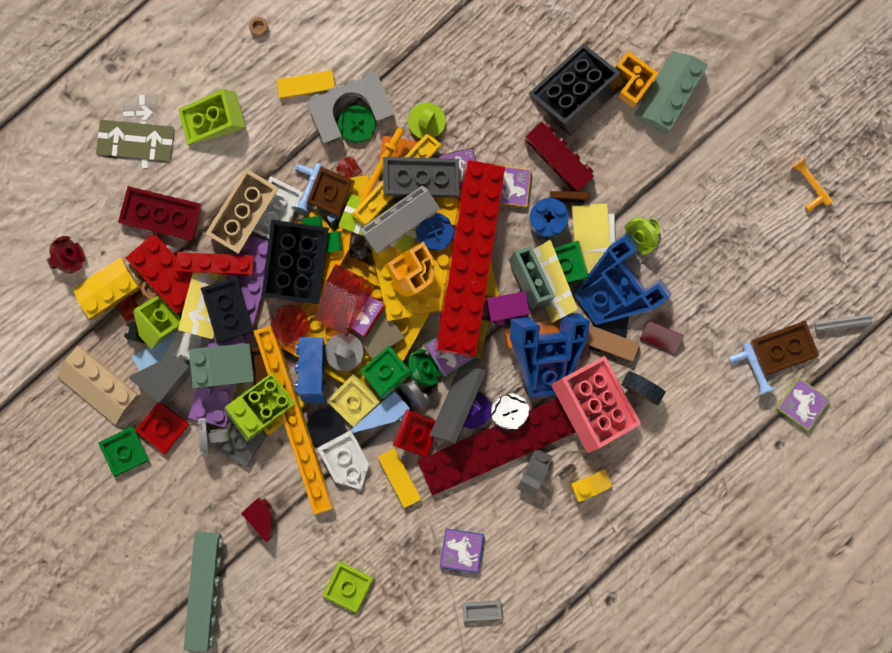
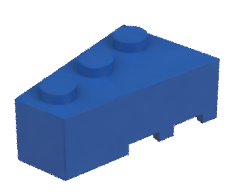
M299 337V344H296V355H299V362L295 363V372L298 374V381H295V393H298L303 403H326V397H324V385H326V379H324V367H326L325 341L323 337Z

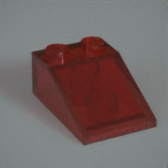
M335 264L326 280L315 319L348 336L375 285Z

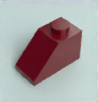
M259 497L241 515L268 542L272 539V504L266 498L262 499Z

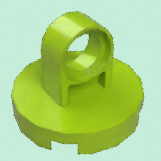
M430 102L416 105L410 111L408 117L410 131L420 140L427 132L433 138L439 137L446 125L442 109Z
M637 217L632 218L624 225L625 233L628 232L639 247L637 250L642 252L640 254H649L657 248L659 243L658 233L660 232V225L657 220H645Z

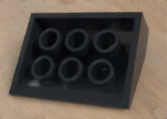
M583 43L528 94L562 130L571 136L625 86V82L621 72Z
M271 220L261 297L319 304L329 227Z

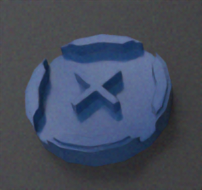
M435 213L434 216L420 222V225L415 230V234L419 244L424 242L428 250L439 251L450 244L453 239L454 229L448 217Z

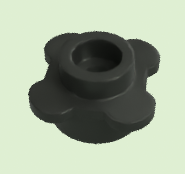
M358 245L352 249L353 254L350 257L362 261L372 254V250H368L367 245Z

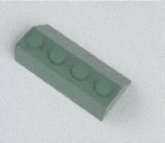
M672 51L634 116L667 135L708 65L691 55Z

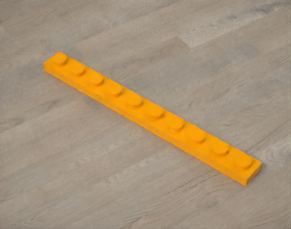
M274 325L255 330L254 334L268 375L272 373L295 402V405L281 416L313 513L315 515L331 510L334 507Z

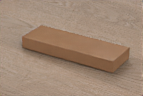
M589 325L586 345L631 362L634 361L640 343Z

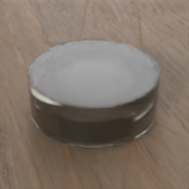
M571 463L558 476L563 481L574 473L577 468Z

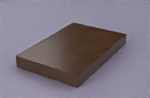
M806 320L751 340L764 376L819 356Z

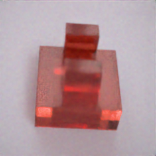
M353 156L343 158L336 167L337 172L343 170L345 177L353 178L363 172Z
M130 295L115 307L124 320L129 322L135 318L133 311L139 305Z

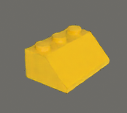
M122 257L73 288L79 305L91 320H96L141 290V286Z

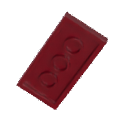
M127 186L118 223L193 241L202 204Z

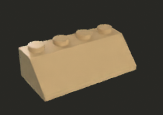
M245 169L207 230L206 235L239 254L279 188L250 170Z
M77 346L64 361L57 376L115 425L120 422L141 397L139 393L85 348Z

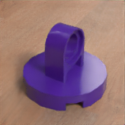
M481 392L477 393L463 427L470 429L479 428L490 418L491 404L488 398Z

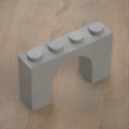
M372 72L364 74L362 79L347 81L343 87L330 88L326 94L321 96L320 94L313 95L309 98V101H306L325 147L343 140L334 119V112L338 103L345 98L358 97L366 101L371 108L377 125L395 118L377 72L374 74Z

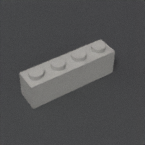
M421 186L359 231L375 253L382 252L393 241L400 240L407 231L417 228L424 219L434 216L440 208L430 192L424 186Z

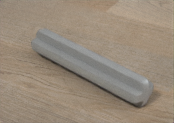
M870 314L819 321L814 323L816 332L864 326L872 324V318Z

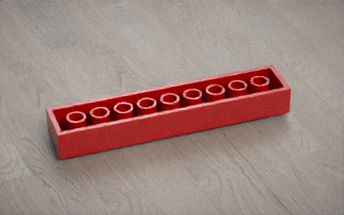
M467 160L464 164L434 352L469 358L476 356L504 179V166Z

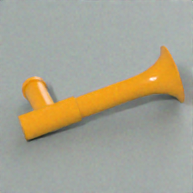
M804 157L790 169L794 168L800 171L818 195L808 205H805L806 210L811 212L822 202L825 206H828L833 201L806 167V157Z

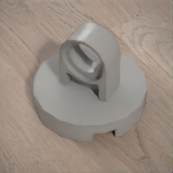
M339 333L328 341L325 355L328 363L333 368L340 371H349L358 367L361 363L364 350L357 337L349 333Z
M206 418L198 419L201 457L209 456L208 443L229 441L230 432L228 429L207 431Z

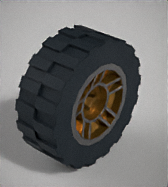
M628 371L621 384L628 391L655 405H659L666 393L664 389L655 383Z

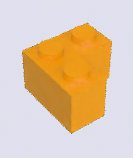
M629 51L626 52L615 68L628 81L618 98L634 108L658 75L657 71Z

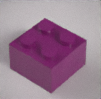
M525 291L491 297L486 300L490 324L494 323L495 327L506 325L507 321L511 319L526 318L530 314Z

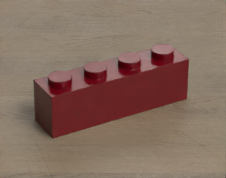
M541 121L525 136L524 141L573 192H580L594 178L592 174L594 171L589 165H584L580 161V156L574 150L570 151L566 147V141L562 137L558 138L553 133L554 129L548 123L544 124Z

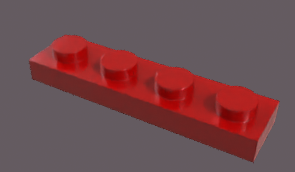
M177 252L175 271L177 273L253 276L255 257L253 255Z

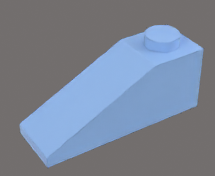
M394 391L351 430L353 433L396 422L398 419L402 422L406 409L410 410V408Z

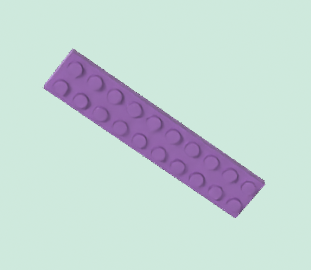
M250 236L240 253L233 252V255H253L255 257L253 276L227 275L226 280L235 277L239 278L254 328L262 298L268 241ZM252 333L221 343L216 342L214 335L213 339L209 340L208 347L250 343ZM238 384L196 389L188 418L195 420L206 418V423L226 428L229 417L224 412L225 406L234 401Z

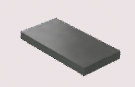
M382 158L383 196L407 197L419 187L424 186L432 197H460L459 159Z
M466 366L458 369L430 436L456 443L485 377V371Z

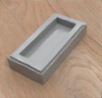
M501 600L462 602L463 622L502 620Z

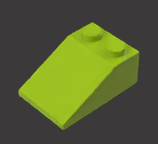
M222 89L178 109L187 145L226 136L245 128L237 93L234 91Z

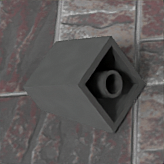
M173 354L131 375L129 379L158 403L166 404L191 374L190 359L182 354L180 356Z

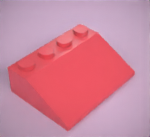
M605 356L551 384L587 453L601 448L641 425Z

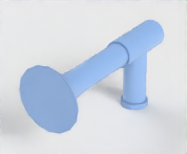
M297 163L295 171L310 175L300 202L296 206H291L294 212L304 216L310 215L307 211V200L320 166L323 167L321 164L316 163L312 169Z
M750 342L742 345L743 352L729 356L731 364L748 358L760 385L758 396L776 389L767 383Z

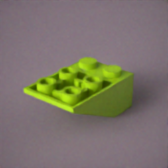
M271 373L225 406L224 412L248 442L295 405V402Z

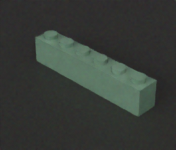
M196 531L194 533L183 650L208 652L210 647L214 645V635H211L212 627H215L216 616L213 615L214 608H217L218 596H215V590L219 588L220 577L217 576V569L221 568L222 559L219 557V549L223 547V538L220 537L221 533Z

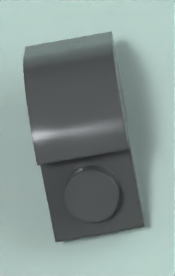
M538 449L534 450L517 489L535 497L548 472L553 456Z

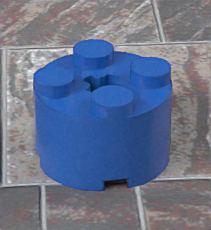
M544 198L537 201L529 214L530 228L538 237L543 239H552L560 235L568 223L566 206L554 198ZM550 215V218H552V220L550 221V223L546 222L547 220L543 217Z

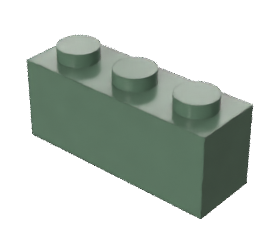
M532 246L514 251L509 262L522 290L526 292L531 310L549 305L555 298V295Z

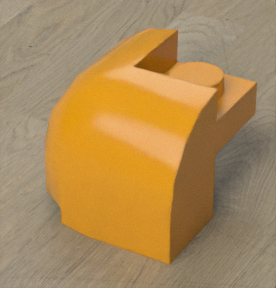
M422 242L396 256L384 266L393 279L391 284L395 290L403 296H412L433 281L434 266L436 264L426 245Z

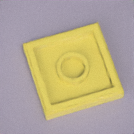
M354 374L327 400L353 428L381 401Z

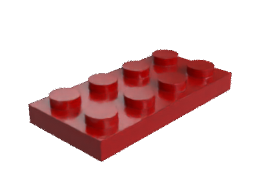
M153 233L127 255L125 259L176 314H179L184 309L192 273H177L175 271L177 257Z

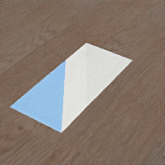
M177 331L152 350L150 347H147L131 357L139 371L173 354L179 356L182 354L189 358V349L200 348L202 336Z

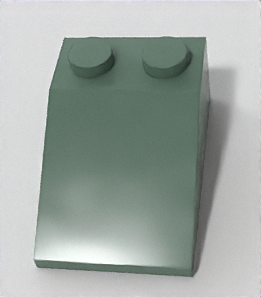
M249 343L189 349L194 389L254 382Z

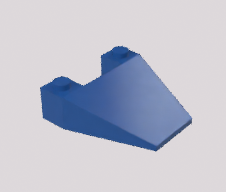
M628 232L610 244L590 271L589 278L584 279L574 293V296L595 325L653 310L670 299L672 295L662 279H659L645 289L624 259L639 248Z
M570 313L561 318L559 332L539 334L540 325L530 318L511 319L509 338L531 398L556 395L551 384L574 372L588 339L590 320L579 313Z

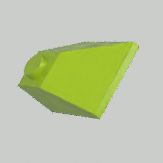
M159 295L133 311L138 334L151 350L163 343L178 330L182 317L180 314H176Z

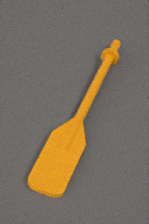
M398 127L390 143L385 142L386 150L382 158L391 157L393 152H398L399 149L396 146L405 130ZM382 158L360 196V204L372 192L383 172ZM341 227L336 230L341 231L343 251L326 254L320 296L327 294L351 250L352 231Z

